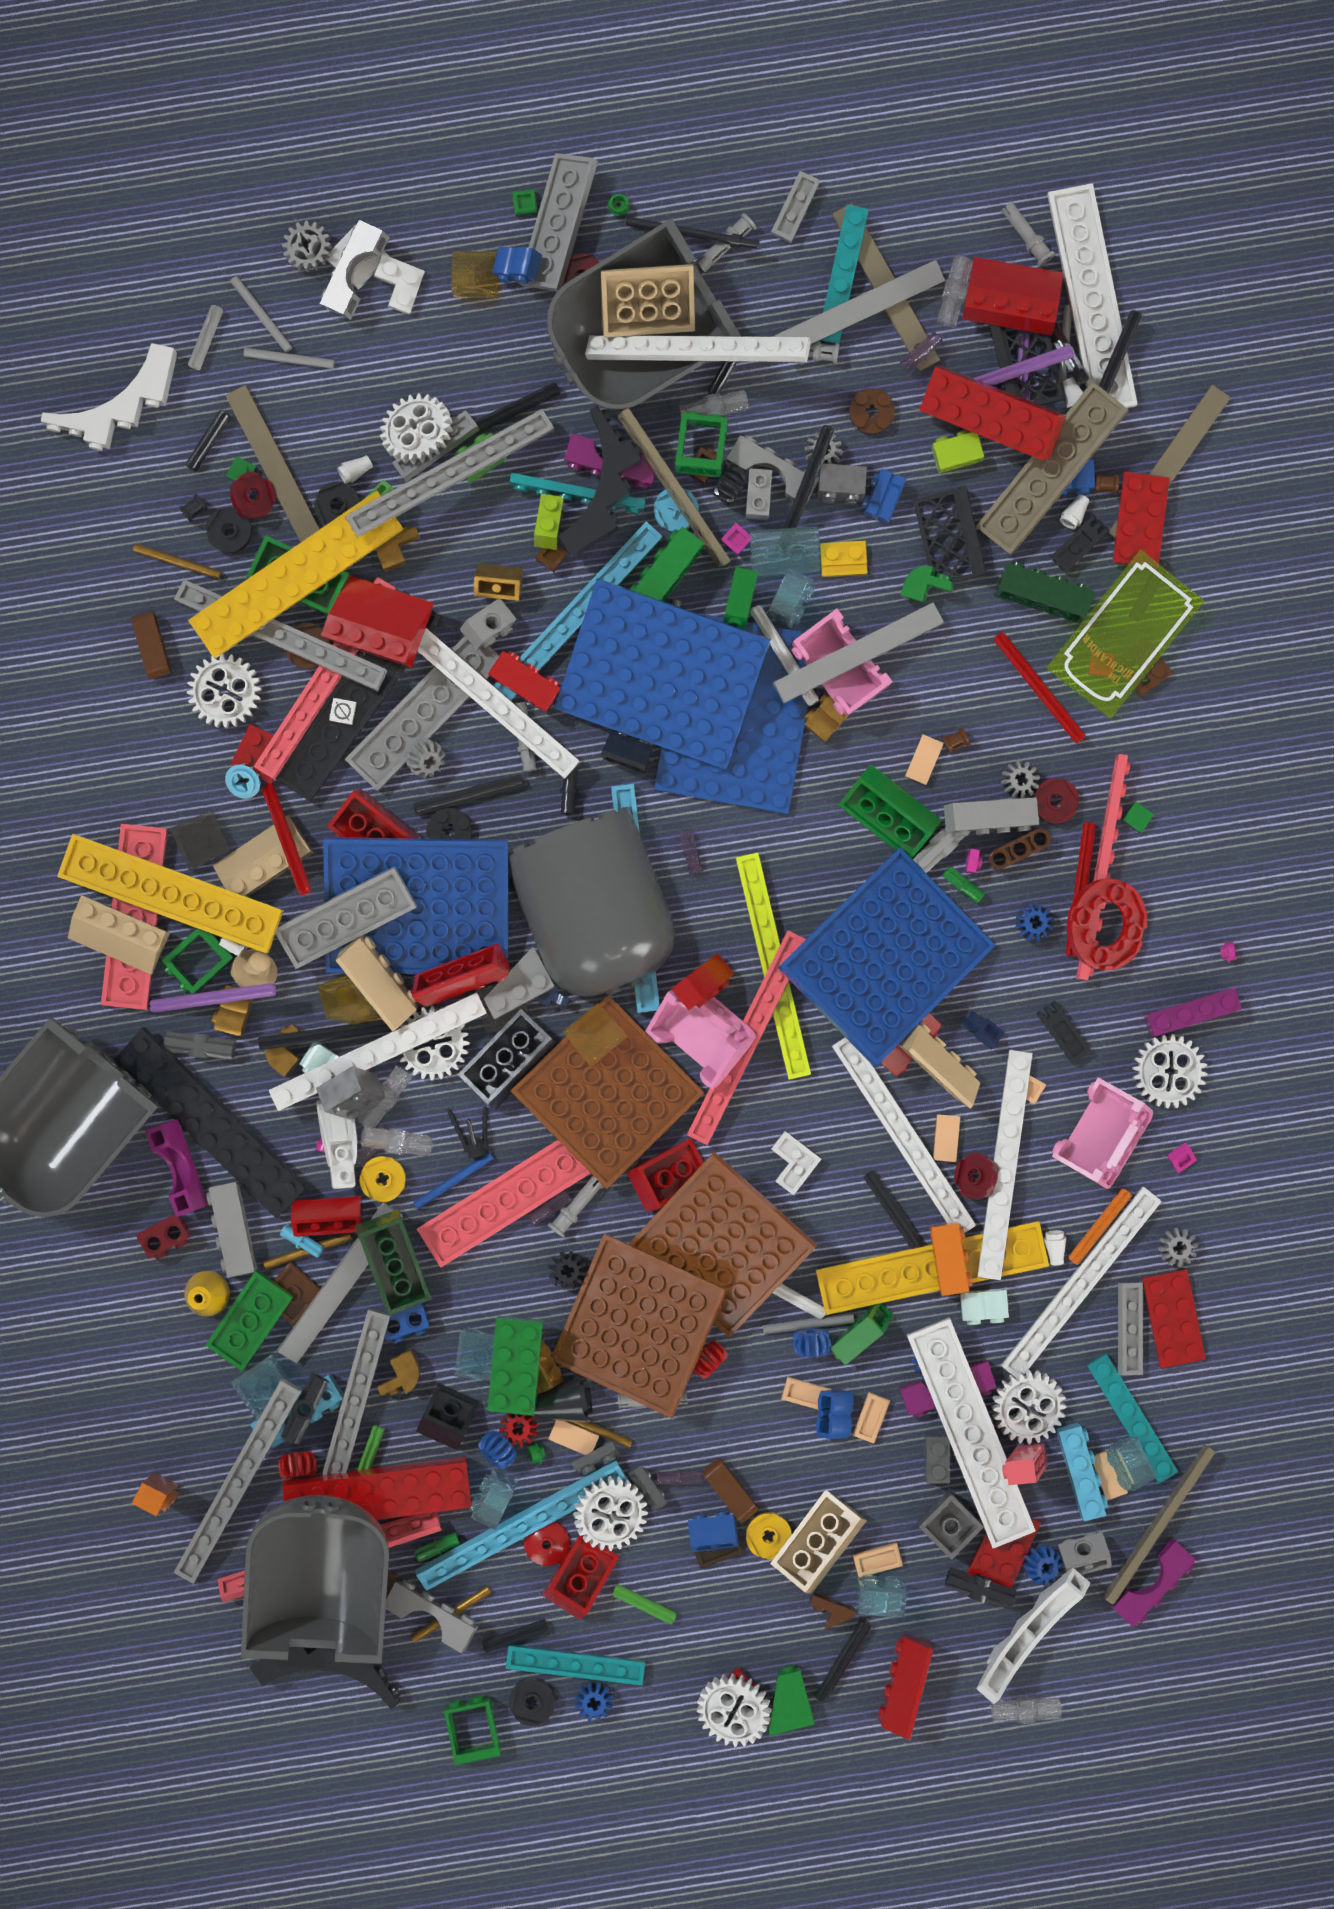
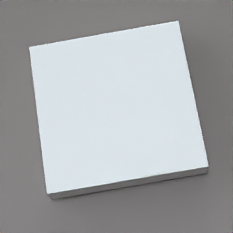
M352 229L329 252L331 257H325L334 268L338 266L342 250L347 247L351 239ZM383 251L382 254L389 256L385 251ZM380 258L368 259L359 265L353 276V286L358 290L376 272Z

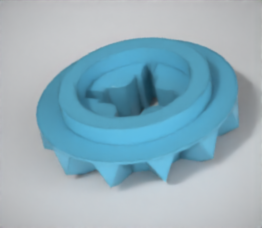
M245 763L241 765L235 764L227 771L225 776V782L229 791L243 799L255 796L262 783L259 781V774L255 773L253 767L245 766ZM241 777L247 779L249 778V781L247 783H237L241 779Z

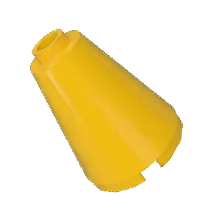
M208 1270L193 1275L187 1282L184 1291L188 1307L194 1313L205 1317L214 1316L223 1311L229 1302L231 1294L226 1279L219 1273Z

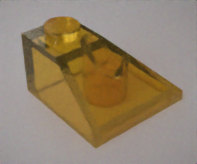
M497 251L453 252L452 294L454 298L499 297L498 277L492 274Z
M347 974L318 985L327 1019L356 1025L377 1017L375 1009Z
M598 1003L562 1032L590 1067L594 1066L628 1037L617 1022Z

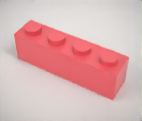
M1045 1444L1020 1445L1014 1449L1005 1461V1465H1002L1003 1477L1008 1479V1485L1036 1483L1048 1466Z

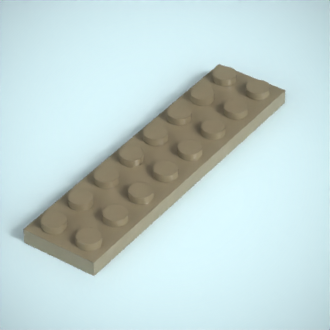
M1092 381L1067 412L1051 458L1043 461L1032 456L976 527L1012 556L1129 410Z

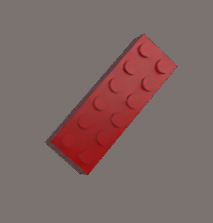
M944 366L934 368L919 411L1043 461L1051 458L1066 419L1064 414Z

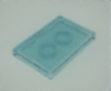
M818 526L750 531L751 570L757 571V576L820 572Z

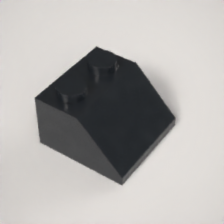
M610 731L601 752L602 759L645 774L654 746L650 745V742L638 738L637 740L628 737L629 735L622 732Z
M438 1383L416 1432L458 1451L480 1401Z

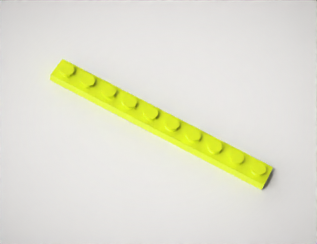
M754 853L737 857L736 862L765 977L780 947V942L759 854ZM788 982L773 1013L788 1079L790 1080L811 1075Z

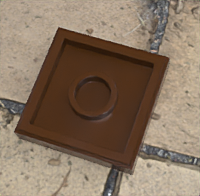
M291 1261L273 1281L294 1295L281 1315L294 1326L321 1288Z

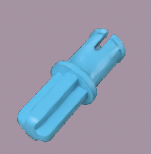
M290 1224L285 1225L281 1230L280 1236L296 1245L297 1249L302 1248L317 1258L322 1254L324 1248L308 1236L294 1237Z

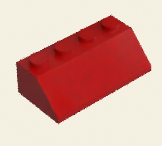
M361 788L352 791L327 825L339 837L423 839Z
M497 943L416 974L412 997L424 1007L430 1005L437 1006L448 998H458L472 989L479 990L488 983L504 980L509 976L510 965L500 944Z
M903 1633L902 1638L897 1639L895 1645V1652L898 1654L896 1661H892L890 1665L889 1675H892L890 1684L886 1683L883 1697L886 1700L884 1706L879 1708L877 1719L880 1720L882 1728L910 1740L933 1654V1647L930 1640Z

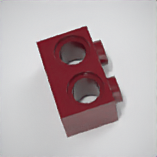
M175 1214L136 1234L147 1258L155 1257L156 1260L169 1254L167 1249L173 1246L179 1249L188 1244L187 1239L192 1236L182 1215L176 1217ZM172 1226H177L180 1229L181 1234L179 1238L171 1236L170 1229ZM152 1237H157L160 1240V1247L158 1249L151 1247L150 1239Z

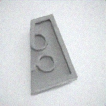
M534 947L510 970L509 976L500 981L484 998L495 1020L555 988Z

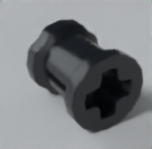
M197 494L186 505L179 507L190 523L203 511L207 512L209 510Z

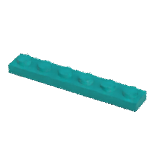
M846 205L823 313L849 301L869 209ZM842 330L818 341L834 345L836 343L839 344Z
M511 473L510 485L514 486V490L520 492H527L528 489L534 490L540 496L541 494L559 495L564 497L565 501H572V498L581 500L580 503L585 505L590 504L596 492L595 489ZM629 497L609 510H616L618 507L625 509L626 513L638 515L639 512L644 513L646 502L644 499Z
M1105 1353L1088 1363L1086 1366L1156 1481L1161 1483L1178 1472L1177 1468L1124 1381L1118 1375L1108 1355Z
M510 1644L508 1646L506 1669L642 1686L645 1661Z

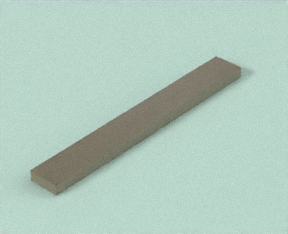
M846 206L832 213V217L840 231ZM865 226L858 263L870 285L875 289L895 278ZM906 299L884 309L919 372L940 362V358Z
M246 385L225 396L268 480L272 483L300 542H302L320 529Z
M1212 385L1149 475L1170 477V485L1231 397ZM1117 521L1108 532V534L1112 536L1114 539L1116 534Z
M627 408L619 413L617 418L633 442L638 445L642 455L697 537L704 542L705 549L717 567L728 564L731 560L630 409Z
M1203 1445L1103 1594V1597L1112 1605L1115 1604L1214 1456L1215 1451L1207 1445Z

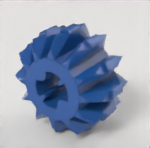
M1031 903L1028 905L1029 912L1023 907L1020 910L1024 916L1016 915V919L1022 921V923L1016 924L1015 928L1023 927L1024 930L1019 935L1022 937L1028 933L1027 941H1031L1034 935L1035 940L1039 942L1041 941L1040 933L1043 937L1047 938L1049 934L1045 929H1054L1052 925L1047 924L1053 921L1054 917L1046 918L1050 910L1046 909L1041 912L1042 904H1038L1035 911L1034 905ZM1034 916L1037 917V922L1040 923V926H1036L1035 929L1032 928L1033 924L1029 922L1030 919H1034Z
M807 1328L793 1333V1348L796 1355L809 1358L824 1356L830 1352L831 1337L829 1336V1331L822 1328Z
M493 1430L485 1434L478 1443L479 1451L498 1469H505L508 1465L510 1466L517 1457L516 1449L512 1446V1443L497 1431Z
M1039 1545L1037 1551L1031 1548L1032 1554L1030 1556L1024 1555L1028 1561L1023 1564L1024 1569L1027 1570L1026 1576L1036 1584L1048 1585L1049 1579L1056 1582L1055 1575L1062 1574L1058 1569L1063 1566L1060 1554L1048 1545L1046 1547Z
M588 1682V1690L581 1686L580 1692L582 1694H576L575 1699L579 1701L575 1704V1708L582 1709L579 1716L583 1717L588 1714L587 1721L591 1722L592 1716L596 1717L597 1722L601 1721L600 1714L608 1717L607 1709H613V1704L609 1702L613 1700V1695L607 1694L609 1691L608 1686L602 1690L600 1689L601 1682H597L596 1688H593L592 1682ZM595 1697V1700L598 1701L597 1706L590 1702L591 1698Z

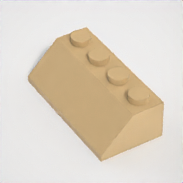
M287 815L285 818L300 859L303 861L314 852L291 817ZM274 825L213 865L227 890L249 897L290 869Z
M81 895L72 916L68 939L152 975L170 932Z
M362 935L341 948L335 961L393 1032L417 1010L419 1003L413 999L412 990L408 991L404 986L405 982L398 972L394 973L389 967V960L383 954L380 955L376 951L374 941L369 936L365 937Z
M920 1022L898 1046L955 1099L971 1109L980 1082L975 1078L977 1073L968 1065L963 1067L959 1063L962 1059L953 1051L948 1053L944 1049L946 1044L937 1036L933 1039L929 1035L931 1030Z
M825 1490L770 1564L805 1593L812 1594L867 1520L849 1505Z

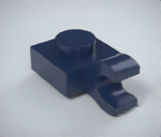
M555 984V988L533 999L548 1007L554 1001L566 1008L571 1000L556 993L559 986Z
M973 1011L968 1016V1019L966 1018L962 1023L965 1029L976 1031L974 1036L991 1050L1005 1033L988 1018L983 1021Z

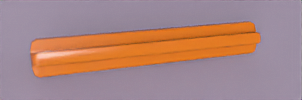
M1124 1188L1119 1191L1068 1256L1071 1262L1076 1265L1080 1264L1131 1199L1132 1194Z

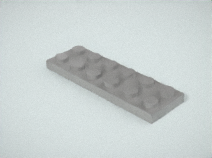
M555 153L528 247L542 254L536 281L528 282V284L519 283L520 285L558 291L563 286L598 161L596 159Z
M393 866L278 925L276 936L295 969L415 909L417 904L398 870Z

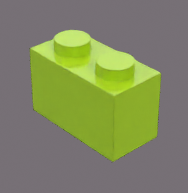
M969 430L957 433V437L950 439L948 436L937 438L935 440L936 443H933L931 447L938 474L982 462L984 459L978 434Z
M541 494L534 533V547L557 550L564 510V497Z

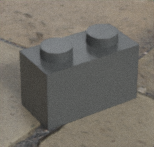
M924 1433V1479L926 1483H950V1441L946 1433Z

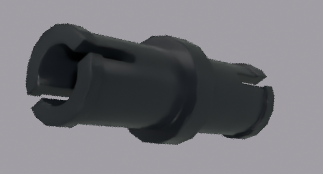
M574 768L566 778H563V788H560V793L562 794L561 814H575V796L578 794V789H576L577 768Z

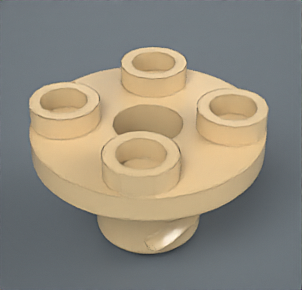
M250 949L243 951L239 957L235 958L230 973L240 987L267 983L274 984L277 978V967L268 954Z

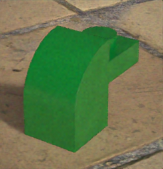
M920 566L908 574L900 595L925 604L930 586L952 593L955 584L950 582V577L937 573V576L934 577L936 569L933 566Z

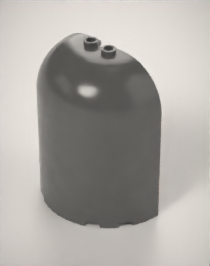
M672 218L564 284L551 301L547 315V328L549 338L555 350L552 355L557 364H563L567 372L564 375L569 384L573 385L575 383L589 400L602 407L625 409L638 405L708 361L587 360L585 352L589 336H604L601 318V270L693 264L695 331L633 336L741 337L720 299L716 301L693 262L696 258Z
M629 807L620 808L618 812L611 810L599 814V819L597 820L589 817L535 838L533 845L525 843L514 848L512 853L508 852V874L544 967L554 983L574 995L596 996L608 992L610 996L621 992V986L628 983L630 988L643 983L642 978L653 974L666 963L674 947L675 926Z
M49 1018L0 1076V1200L8 1206L12 1204L24 1213L39 1217L55 1216L66 1212L76 1205L158 1107L155 1099H149L152 1094L143 1085H136L134 1083L135 1079L111 1056L93 1042L86 1039L82 1041L80 1039L82 1035L69 1026H63L62 1028V1023L54 1018Z
M307 1495L284 1501L270 1509L260 1518L249 1536L246 1548L241 1658L288 1660L289 1647L336 1649L335 1662L382 1664L389 1549L383 1529L367 1510L343 1498L328 1495Z

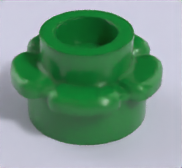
M615 194L608 201V209L612 211L614 216L626 214L630 209L628 205L630 203L629 199L625 195Z
M533 1443V1445L527 1447L531 1464L538 1463L541 1465V1460L545 1459L544 1448L542 1445L538 1446L537 1443Z

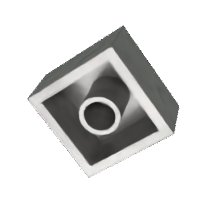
M822 463L818 477L817 499H822V503L834 504L835 501H844L846 505L862 503L865 496L867 467Z
M353 1066L316 1088L324 1112L349 1120L359 1117L360 1113L366 1109L376 1107L379 1101L386 1098L377 1074Z
M949 1490L917 1522L918 1527L951 1560L984 1528L983 1524Z

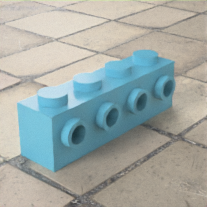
M331 1373L324 1377L329 1381V1384L310 1421L311 1424L322 1418V1412L329 1408L330 1411H333L342 1405L341 1400L344 1397V1393ZM307 1403L300 1404V1411L303 1414H310V1406ZM294 1406L273 1441L272 1448L284 1441L281 1434L293 1412ZM259 1418L250 1424L252 1429L256 1426Z
M1079 1423L1056 1428L1080 1517L1085 1522L1106 1516L1105 1509L1108 1508L1105 1495H1101L1099 1491V1486H1102L1099 1473H1094L1092 1464L1096 1462L1092 1450L1088 1451L1086 1442L1089 1441L1086 1428L1082 1429Z

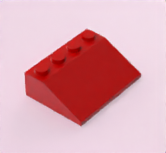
M974 257L962 319L1052 336L1059 306L1063 273Z
M349 576L327 616L321 636L328 641L412 668L434 603Z

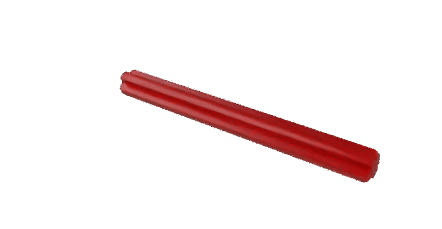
M1001 632L993 639L1071 739L1076 744L1086 737L1083 731L1005 633Z
M268 783L261 790L298 893L301 896H305L311 893V887L275 787Z
M1085 822L1083 824L1073 901L1077 894L1088 885L1096 831V824L1092 822ZM1067 938L1065 954L1076 957Z

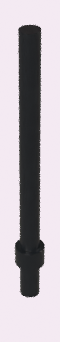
M627 217L626 226L653 230L662 224L661 222ZM676 225L682 236L730 244V247L739 249L740 247L759 248V240L744 238L741 234L733 233L728 235Z

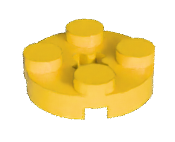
M386 1156L375 1157L369 1160L362 1169L359 1179L360 1186L364 1194L369 1198L379 1202H388L398 1197L405 1188L406 1174L402 1165L394 1158ZM382 1172L384 1175L389 1176L387 1185L384 1186L382 1183L377 1182L379 1173Z
M765 1512L755 1516L746 1528V1541L751 1552L758 1557L771 1560L775 1558L792 1535L788 1522L775 1512ZM768 1530L775 1533L773 1541L763 1540L764 1531Z

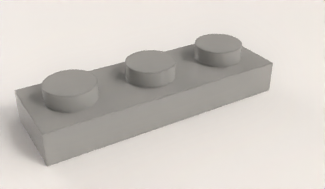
M802 171L799 172L774 224L771 235L792 243L820 184L819 179Z

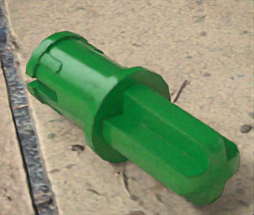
M950 866L944 871L942 876L958 889L957 892H962L975 904L985 895V892H982L970 882L969 877L965 878L953 867Z
M453 1532L438 1540L434 1538L433 1542L415 1549L414 1553L417 1560L421 1562L438 1554L441 1556L442 1552L461 1544L456 1532Z

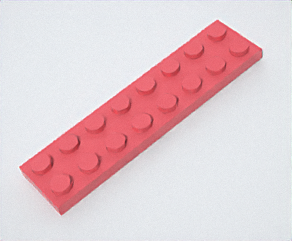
M121 824L118 850L164 866L168 829ZM113 897L112 908L157 927V913ZM106 955L101 1005L148 1010L152 975Z
M557 1140L417 1228V1231L441 1268L589 1175L590 1172Z

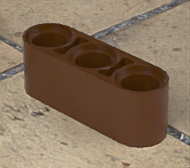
M150 611L132 616V626L148 679L151 680L171 674V666L155 612Z
M1036 829L992 851L987 858L989 867L993 870H1001L1046 848L1051 842L1050 833L1045 829ZM1037 833L1042 834L1045 838V843L1042 846L1034 842V836ZM1017 843L1024 846L1025 851L1022 856L1014 853L1013 847ZM996 853L1004 857V863L1001 866L993 862V856Z
M720 1457L701 1471L741 1524L760 1510Z

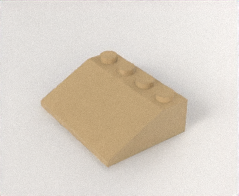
M693 264L601 270V318L604 337L695 331Z

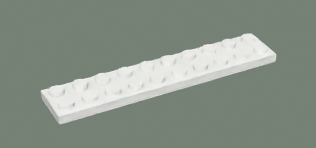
M1093 183L1051 191L1047 194L1069 305L1071 306L1081 364L1089 376V380L1085 383L1086 389L1092 381L1099 386L1122 332ZM1126 352L1109 394L1126 408L1137 406V399Z
M950 1318L907 1334L992 1548L1035 1532L1018 1486L1008 1485V1479L1003 1477L1002 1465H1005L1007 1459Z

